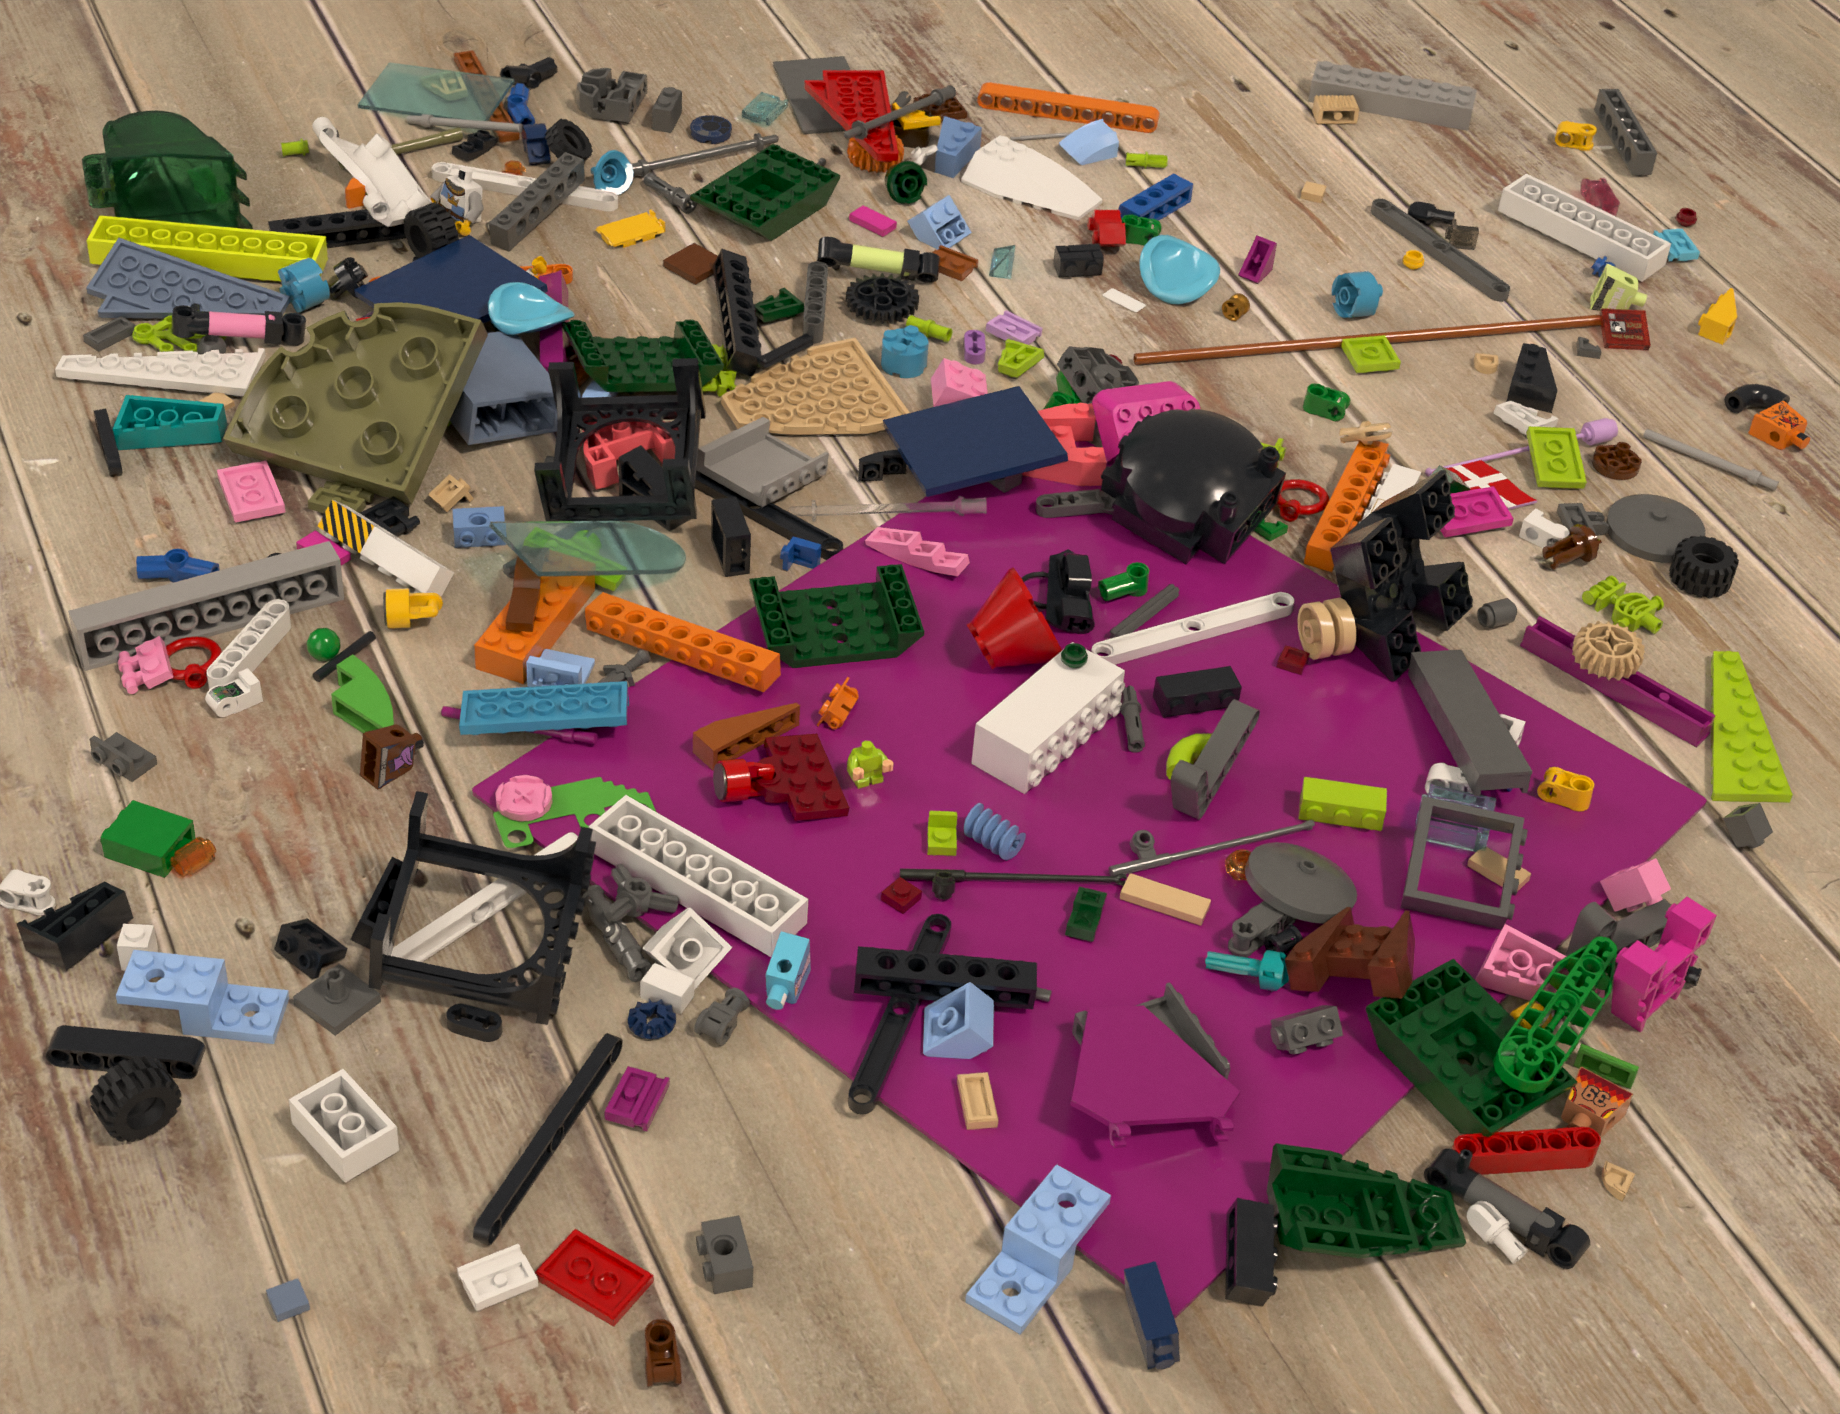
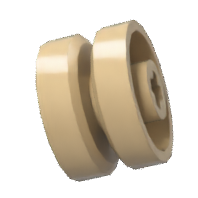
M1335 598L1325 600L1323 603L1318 601L1301 606L1298 614V632L1303 649L1310 653L1309 657L1311 659L1330 657L1331 654L1336 656L1352 652L1356 643V626L1351 608L1345 600Z

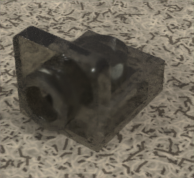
M1452 219L1450 226L1446 227L1445 239H1448V242L1457 249L1475 250L1479 227L1457 225L1456 219Z

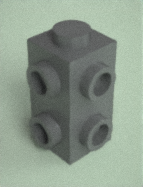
M1321 1005L1270 1020L1272 1025L1270 1034L1273 1043L1277 1049L1289 1050V1054L1307 1051L1306 1046L1315 1044L1316 1047L1330 1045L1334 1043L1333 1038L1343 1036L1337 1006Z

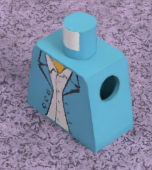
M781 931L766 971V991L768 996L766 1004L769 1007L780 1010L785 1002L791 1004L797 1002L811 971L810 939Z

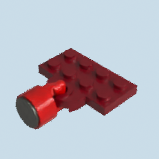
M817 733L765 737L763 746L768 757L758 762H746L744 759L720 760L714 767V789L717 798L722 803L746 801L751 796H764L765 802H787L794 821L848 816L849 805Z

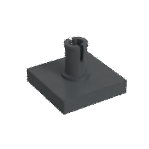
M337 964L294 995L293 1001L295 1006L336 1036L379 1004L381 997L380 993L373 988H368V984L341 964Z

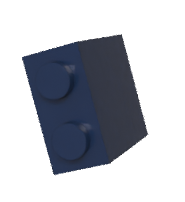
M1154 1261L1124 1269L1126 1301L1147 1369L1169 1368L1176 1362H1180L1179 1332L1157 1263Z

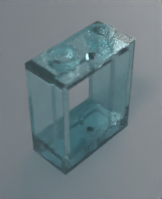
M1430 784L1428 795L1422 794V798L1424 796L1494 811L1497 799L1483 795L1474 796L1473 793ZM1431 818L1426 841L1473 852L1478 850L1485 851L1490 829Z

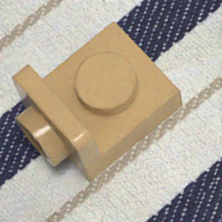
M450 474L428 494L446 512L463 497L469 502L474 499L468 492L471 489L470 486L462 478L456 480Z

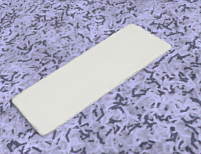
M1113 288L1102 295L1134 312H1138L1146 306Z

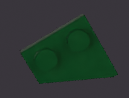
M785 287L779 289L777 297L774 298L773 295H769L765 300L755 304V315L761 321L767 323L774 322L776 319L783 317H794L796 314L804 312V303Z

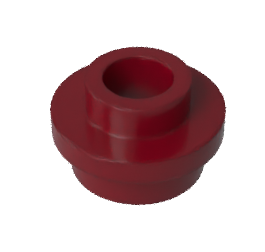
M1682 208L1676 214L1675 219L1681 226L1689 227L1696 224L1697 213L1693 209Z

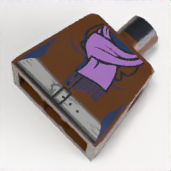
M396 724L363 733L360 776L378 790L410 771L413 767L414 752L424 746L421 735L418 733L410 734L403 727Z

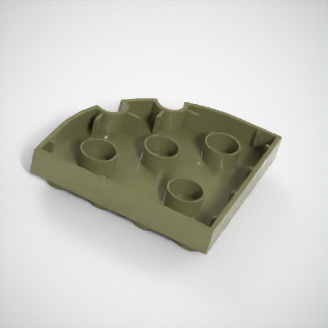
M396 302L374 304L372 316L363 320L351 322L344 310L306 328L310 334L308 344L297 352L287 351L281 346L258 371L246 390L223 440L233 453L260 461L267 460V463L332 482L340 481L349 487L355 488L358 486L364 488L367 492L391 498L394 496L399 501L412 505L488 336L482 321L435 307Z

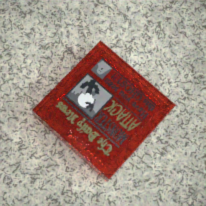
M1601 308L1599 314L1604 348L1649 350L1651 344L1645 310Z

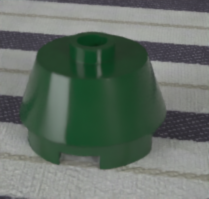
M912 161L894 164L885 175V186L890 197L901 204L918 201L922 197L920 195L924 190V186H927L925 172L917 163Z

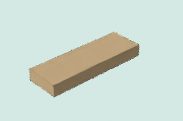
M1131 873L1120 893V899L1200 926L1211 904L1210 899Z

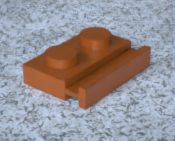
M942 245L939 246L938 250L935 249L932 252L940 257L939 273L961 282L973 272V268L978 267V259Z

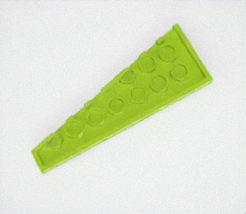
M1713 651L1711 657V712L1716 716L1711 727L1712 801L1790 803L1793 796L1739 652Z

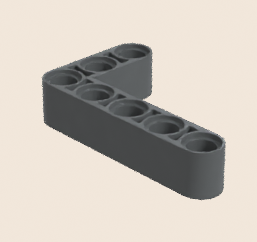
M1234 699L1228 706L1195 764H1190L1184 760H1180L1176 764L1171 776L1174 809L1198 820L1202 818L1259 719L1260 710Z
M1663 899L1617 921L1597 902H1591L1578 915L1565 956H1569L1599 936L1609 938L1616 944L1617 955L1624 947H1631L1637 940L1650 948L1660 942L1667 922L1665 914L1671 904L1666 899Z

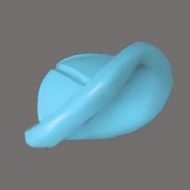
M1156 236L1150 239L1141 251L1139 265L1143 282L1152 295L1166 303L1184 304L1194 301L1207 293L1218 281L1220 275L1218 261L1207 252L1174 236Z
M509 282L500 285L493 291L488 302L489 316L494 326L508 335L545 330L575 316L571 309L556 302L540 289L520 282Z

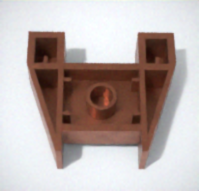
M1346 907L1298 942L1286 957L1285 963L1291 990L1319 992L1329 976L1370 979L1373 995L1376 997L1402 998L1413 981L1415 937L1410 911H1404L1394 928H1389L1388 926L1365 927L1354 924L1351 907Z

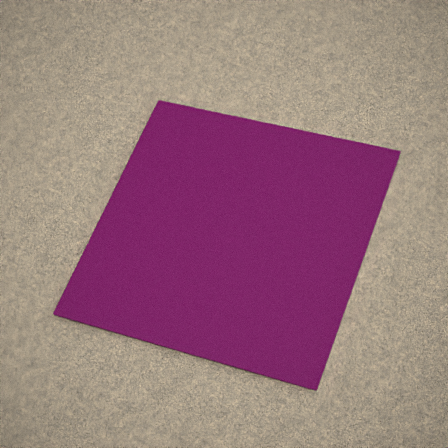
M1075 441L1076 448L1097 447L1088 441ZM1115 459L1112 462L1107 463L1106 467H1111L1114 464ZM1023 475L1022 483L1005 493L989 482L924 497L879 526L881 528L920 532L922 541L944 543L946 552L968 554L970 563L959 576L936 573L911 566L871 548L865 543V540L873 532L871 531L779 590L781 592L876 582L877 566L902 564L924 628V636L897 658L792 668L780 660L781 675L765 692L670 660L636 682L635 685L628 687L627 725L591 727L588 729L578 728L580 731L597 733L598 739L596 744L579 741L569 743L562 741V738L550 737L472 788L473 796L494 812L499 811L496 806L495 794L499 785L503 782L506 784L510 782V778L521 775L538 777L543 780L544 784L550 787L601 777L603 782L612 781L614 786L624 785L627 790L635 788L637 793L648 792L658 814L808 899L807 924L795 935L810 939L811 971L796 1003L785 1002L780 1010L769 1007L766 1004L768 997L766 991V971L771 957L700 916L732 947L710 974L728 988L735 987L743 991L749 998L752 1006L852 1081H854L891 998L889 996L854 993L858 946L912 951L928 916L943 914L951 921L950 938L943 954L1036 962L1037 987L1052 990L1050 1001L1046 1002L1035 999L1033 1009L994 1006L993 1047L971 1059L927 1057L923 1054L924 1010L926 1006L935 1001L922 999L879 1097V1101L1020 1207L1023 1206L1056 1164L1110 1194L1109 1205L1078 1242L1076 1249L1123 1285H1125L1124 1269L1156 1261L1174 1319L1226 1270L1227 1211L1237 1198L1269 1204L1267 1185L1275 1143L1333 1151L1342 1154L1343 1157L1415 1087L1378 1048L1366 1007L1382 997L1373 995L1370 979L1329 976L1319 992L1291 990L1290 982H1287L1277 991H1270L1260 988L1259 977L1206 968L1205 960L1208 951L1233 955L1228 949L1229 940L1233 937V923L1248 913L1251 908L1258 906L1264 901L1254 892L1246 879L1245 865L1251 852L1256 847L1266 843H1290L1311 849L1336 863L1351 878L1357 891V900L1352 909L1354 924L1365 927L1388 926L1389 928H1394L1404 911H1410L1415 937L1413 980L1451 959H1454L1471 977L1476 979L1496 937L1501 931L1496 928L1401 908L1419 808L1423 796L1434 798L1425 790L1431 766L1437 763L1458 767L1408 676L1409 668L1396 681H1390L1356 645L1351 653L1336 656L1331 654L1330 657L1315 660L1309 657L1302 675L1276 668L1277 661L1285 645L1304 651L1298 632V614L1303 604L1318 601L1323 603L1325 600L1341 598L1339 587L1251 535L1226 564H1223L1202 550H1199L1187 564H1184L1112 520V515L1107 513L1051 518L1041 517L1036 513V499L1039 496L1096 489L1102 491L1101 486H1077ZM1042 505L1043 507H1052V505ZM1069 549L1075 554L1088 556L1092 576L1089 596L1095 627L1089 633L1077 634L1058 629L1049 624L1062 650L1068 644L1074 642L1084 646L1085 649L1091 652L1092 646L1095 643L1110 639V630L1169 584L1179 588V596L1134 632L1277 592L1288 593L1294 598L1293 611L1286 617L1115 664L1125 670L1123 681L1125 687L1129 685L1134 687L1137 701L1141 704L1140 719L1145 747H1143L1142 751L1135 753L1128 749L1125 720L1120 711L1115 717L1112 716L1106 721L1101 730H1096L1085 744H1080L1069 758L1062 760L1052 773L1049 772L1045 775L1038 786L1032 787L1025 794L972 764L976 723L1047 664L998 667L992 670L966 625L972 621L1010 568L1014 567L1022 578L1032 572L1048 573L1050 555L1059 554ZM1138 562L1148 566V592L1145 595L1136 597L1127 594L1109 601H1104L1101 597L1098 581L1126 572L1127 566L1131 563ZM1033 577L1026 580L1024 583L1031 593L1033 600L1046 604L1048 578ZM1276 603L1280 606H1288L1284 603ZM756 606L716 631L767 649ZM1037 608L1046 619V609ZM1189 627V628H1188L1189 630H1192V631H1199V629L1194 628V627ZM1416 631L1421 652L1448 650ZM1097 653L1099 656H1109L1106 653ZM1469 662L1499 715L1504 714L1526 721L1518 747L1529 764L1532 775L1528 793H1522L1520 788H1513L1510 792L1507 789L1481 790L1475 804L1468 806L1524 818L1523 829H1527L1528 832L1525 845H1520L1519 853L1523 854L1521 867L1530 872L1531 877L1517 892L1516 896L1511 895L1510 903L1515 904L1512 920L1507 919L1505 924L1557 950L1572 935L1578 915L1586 905L1591 902H1597L1602 906L1608 900L1600 881L1620 870L1637 866L1651 859L1705 806L1707 800L1702 795ZM1231 666L1242 686L1239 701L1260 710V715L1253 731L1206 812L1198 820L1173 808L1171 780L1166 775V762L1171 748L1182 738L1193 734H1212L1227 708L1163 718L1153 698L1155 679L1159 676ZM849 677L850 679L846 685L857 689L859 698L842 727L832 729L825 721H822L818 727L817 723L822 717L818 713L826 700L830 702L832 700L828 695L836 683L842 685L845 679ZM797 702L800 705L799 726L780 736L818 734L849 805L848 816L794 821L787 802H765L764 796H751L746 801L722 803L715 793L714 771L693 753V732L714 721ZM863 741H871L875 748L880 749L888 759L893 761V771L882 772L884 776L883 782L874 785L869 783V786L858 789L847 772L848 757L852 749L862 746ZM761 745L736 759H744L746 762H758L768 757L764 746ZM1559 767L1565 771L1584 775L1593 780L1594 789L1590 806L1587 810L1573 811L1567 807L1546 802L1539 797L1537 789L1540 783L1544 782V774L1548 768ZM1304 777L1387 788L1386 814L1382 831L1314 822L1315 826L1311 830H1300L1172 861L1171 864L1131 873L1210 899V908L1201 926L1120 899V893L1123 886L1107 882L966 879L965 881H955V892L952 894V897L943 900L935 897V893L932 891V881L906 880L922 891L921 900L908 911L902 914L881 900V892L899 878L900 868L965 870V872L1110 876L1109 866L1139 859L1138 855L1130 847L1131 838L1139 830H1146L1154 837V850L1156 855L1164 853H1178L1302 824L1308 821L1299 819L1300 794ZM1434 798V799H1438V800L1448 801V800H1444V799H1440V798ZM982 803L984 810L989 808L993 810V815H1001V822L1005 819L1009 820L1010 827L1017 825L1019 827L1018 835L1023 832L1026 833L1024 844L1015 857L1010 860H1004L1000 855L992 853L991 849L983 847L982 843L979 844L973 838L965 835V819L976 804ZM612 806L604 807L605 812ZM930 811L957 812L956 856L928 855L927 829ZM575 814L528 824L533 841L542 848H546L568 833L573 832L579 836L581 829ZM587 815L584 818L585 824L590 826L600 815ZM1431 817L1417 890L1499 908L1503 887L1471 869L1467 864L1469 858L1484 845L1508 859L1512 834ZM594 854L590 884L601 886L604 894L615 902L618 885L612 877L611 871L616 866ZM1079 886L1107 893L1106 902L1093 942L1065 935L1066 926L1072 913L1074 899ZM652 888L651 892L662 894L661 892ZM679 903L674 913L648 908L647 913L635 918L656 933L664 924L687 908ZM1296 919L1293 923L1300 931L1303 939L1324 924L1307 922ZM933 925L930 927L932 930L937 932L945 930V928L941 925ZM1265 945L1246 958L1262 960L1267 951ZM1291 950L1288 951V952H1286V953H1284V954H1286V955L1288 956L1289 953L1291 952ZM1170 982L1176 992L1181 993L1191 1013L1198 1017L1200 1026L1205 1033L1212 1037L1219 1053L1226 1057L1229 1062L1230 1073L1228 1081L1240 1091V1094L1224 1117L1231 1119L1234 1129L1226 1131L1229 1138L1227 1142H1216L1212 1135V1124L1210 1121L1130 1125L1131 1135L1124 1136L1127 1144L1126 1147L1113 1148L1110 1142L1109 1127L1070 1105L1081 1047L1072 1034L1075 1013L1084 1010L1088 1011L1089 1007L1135 1006L1164 996L1166 983ZM1484 988L1499 1004L1509 996L1505 993ZM1321 1005L1337 1006L1343 1036L1333 1038V1044L1316 1047L1315 1044L1306 1046L1307 1051L1289 1054V1050L1277 1049L1273 1043L1270 1034L1272 1028L1271 1019ZM898 1007L893 1010L900 1015L909 1012L904 1007ZM988 1072L998 1116V1127L967 1130L957 1085V1075ZM1069 1201L1058 1203L1063 1208L1074 1207Z

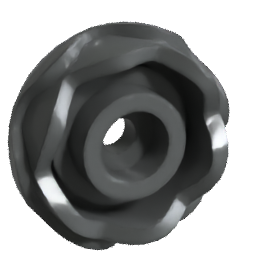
M205 335L197 343V353L204 354L211 350H219L220 354H225L227 345L219 336Z

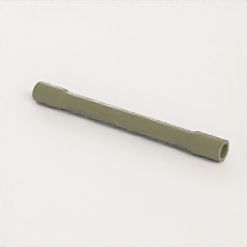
M458 127L391 146L394 152L399 155L439 144L463 140V134ZM338 161L340 168H341V169H346V168Z

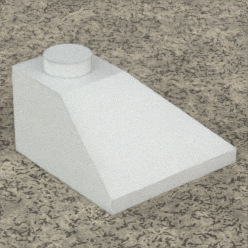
M689 907L664 924L642 949L659 965L693 978L695 990L732 947Z

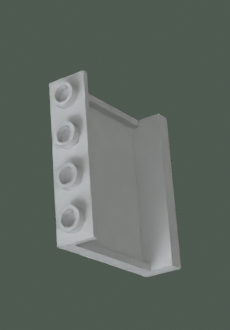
M762 417L698 448L696 470L760 507H764L825 475L828 470L829 453L825 452L815 458L804 454L770 435V420Z

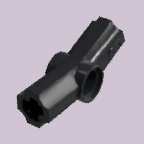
M547 57L531 65L525 63L519 66L506 65L504 68H501L500 76L502 83L506 85H516L518 83L535 89L541 84L542 80L557 73V65L554 59Z

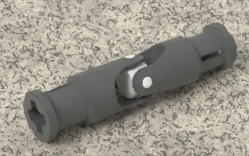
M599 885L589 886L588 892L582 891L581 898H585L584 907H587L589 910L590 919L595 927L603 932V938L617 961L626 967L628 978L632 982L641 981L651 968L652 963L643 957L642 948L621 919L618 922H607L604 910L612 903L605 899L602 887Z

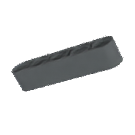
M814 261L808 265L803 318V335L806 333L809 336L812 335L814 337L812 340L814 344L820 343L823 340L827 296L828 265L820 261Z

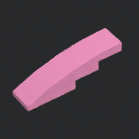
M877 527L865 540L866 545L891 558L936 573L959 576L970 563L968 554L946 552L944 543L922 541L921 533L916 531Z

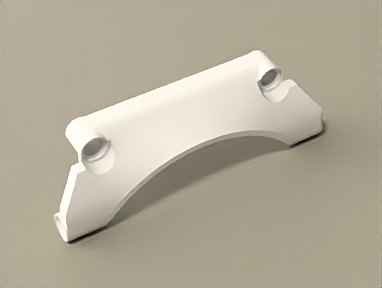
M319 117L313 122V131L321 143L354 178L365 185V191L368 196L364 197L363 204L374 219L387 227L403 224L407 212L432 203L394 152L391 144L380 134L376 133L367 145L362 143L359 146L336 137L337 131L328 118Z

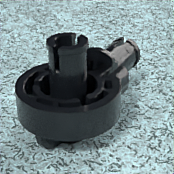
M348 257L333 267L338 280L329 285V291L331 294L334 293L333 296L336 299L346 291L358 299L354 290L365 285L363 279L368 276L362 265L357 264L354 258Z

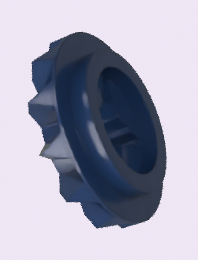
M649 998L646 1003L637 1001L635 1008L629 1010L628 1026L635 1035L644 1039L662 1038L668 1035L676 1025V1013L673 1012L672 1005H664L662 999L658 1002H652ZM657 1014V1018H653L647 1024V1017Z

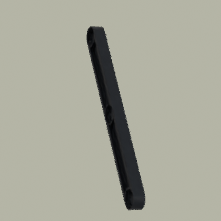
M696 470L695 488L714 499L737 497L743 515L786 539L791 540L794 536L821 544V558L825 560L843 550V542L805 520L773 503L760 507ZM751 506H758V507H760V508H758V509H752V508H749V507H751ZM835 548L837 551H828L826 549Z
M943 914L928 916L912 951L943 954L950 938V919ZM933 925H941L945 928V930L937 932L932 930L930 927ZM890 998L849 1089L848 1106L852 1112L864 1115L872 1112L876 1107L922 999ZM898 1007H904L909 1012L900 1015L893 1010ZM862 1094L868 1096L870 1101L859 1103L854 1097Z
M606 1033L599 1041L478 1218L473 1231L474 1240L487 1245L493 1244L618 1059L623 1046L622 1038Z

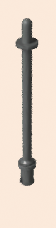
M952 85L942 89L937 88L932 90L929 97L864 123L857 120L853 122L852 129L845 131L844 137L846 139L855 137L862 140L866 138L867 131L931 104L936 106L944 104L946 100L956 96V90Z
M756 133L752 140L652 162L640 159L637 163H632L633 177L639 175L645 177L651 170L756 148L760 152L764 149V145L777 143L779 137L777 135L762 137L760 133Z

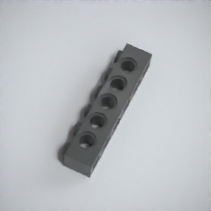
M1599 89L1594 111L1632 175L1636 176L1652 175L1657 151L1619 89Z
M567 152L558 158L489 222L491 244L506 251L513 249L585 181L584 159Z

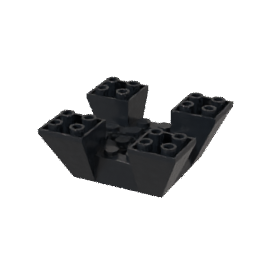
M1440 470L1384 501L1330 548L1341 598L1347 602L1354 616L1356 626L1355 645L1390 681H1396L1409 668L1411 652H1421L1413 615L1443 631H1448L1473 607V598L1470 594L1468 574L1466 573L1464 562L1424 566L1419 546L1420 540H1430L1455 517V507L1452 504L1450 483L1447 479L1446 470Z

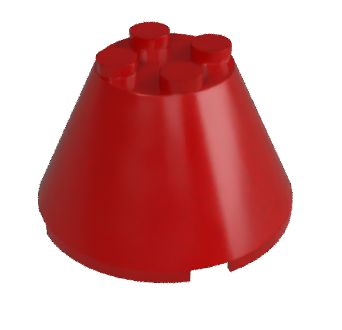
M1014 567L1005 573L972 621L966 624L992 670L998 667L1048 663L1062 651L1044 615L1034 605L1031 593Z

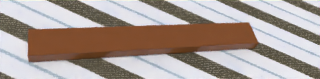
M471 50L454 53V61L486 120L513 123L475 52ZM492 130L499 143L520 140L519 132Z

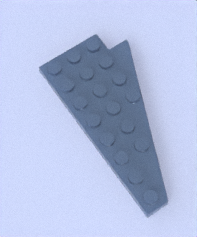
M122 238L117 239L86 287L87 294L104 299V302L97 311L100 318H118L120 316L124 318H165L172 316L174 307L180 305L191 307L194 303L200 305L201 311L264 315L265 311L282 312L283 315L290 304V296Z

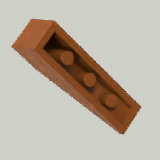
M796 702L714 721L693 732V753L714 771L718 761L736 759L763 745L765 737H778L799 726L800 705Z

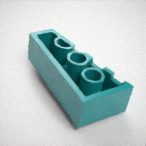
M126 395L115 421L113 433L118 450L222 442L228 423L224 404Z

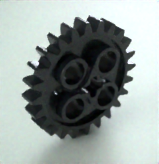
M873 273L870 278L864 275L863 280L856 278V282H851L850 287H847V307L850 308V312H856V317L863 315L864 321L870 318L872 323L880 320L881 324H884L885 320H888L893 324L895 319L902 322V317L908 319L909 314L914 315L915 310H918V289H914V284L909 285V280L901 281V277L893 278V274L885 277L884 273H881L880 277H877Z

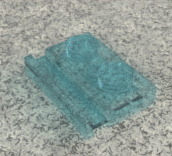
M761 92L742 110V118L754 123L764 121L769 126L788 107V100L781 101L780 97Z

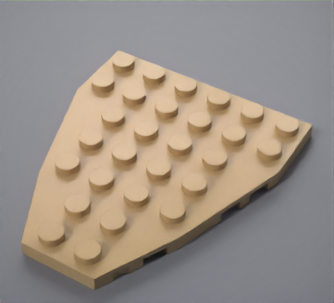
M856 338L813 346L807 349L806 355L800 358L798 355L790 357V363L782 365L779 362L768 369L762 370L753 375L751 382L747 385L741 383L734 390L728 391L721 396V404L737 429L764 417L770 420L769 433L776 434L876 433L885 430L883 426L884 419L910 413Z

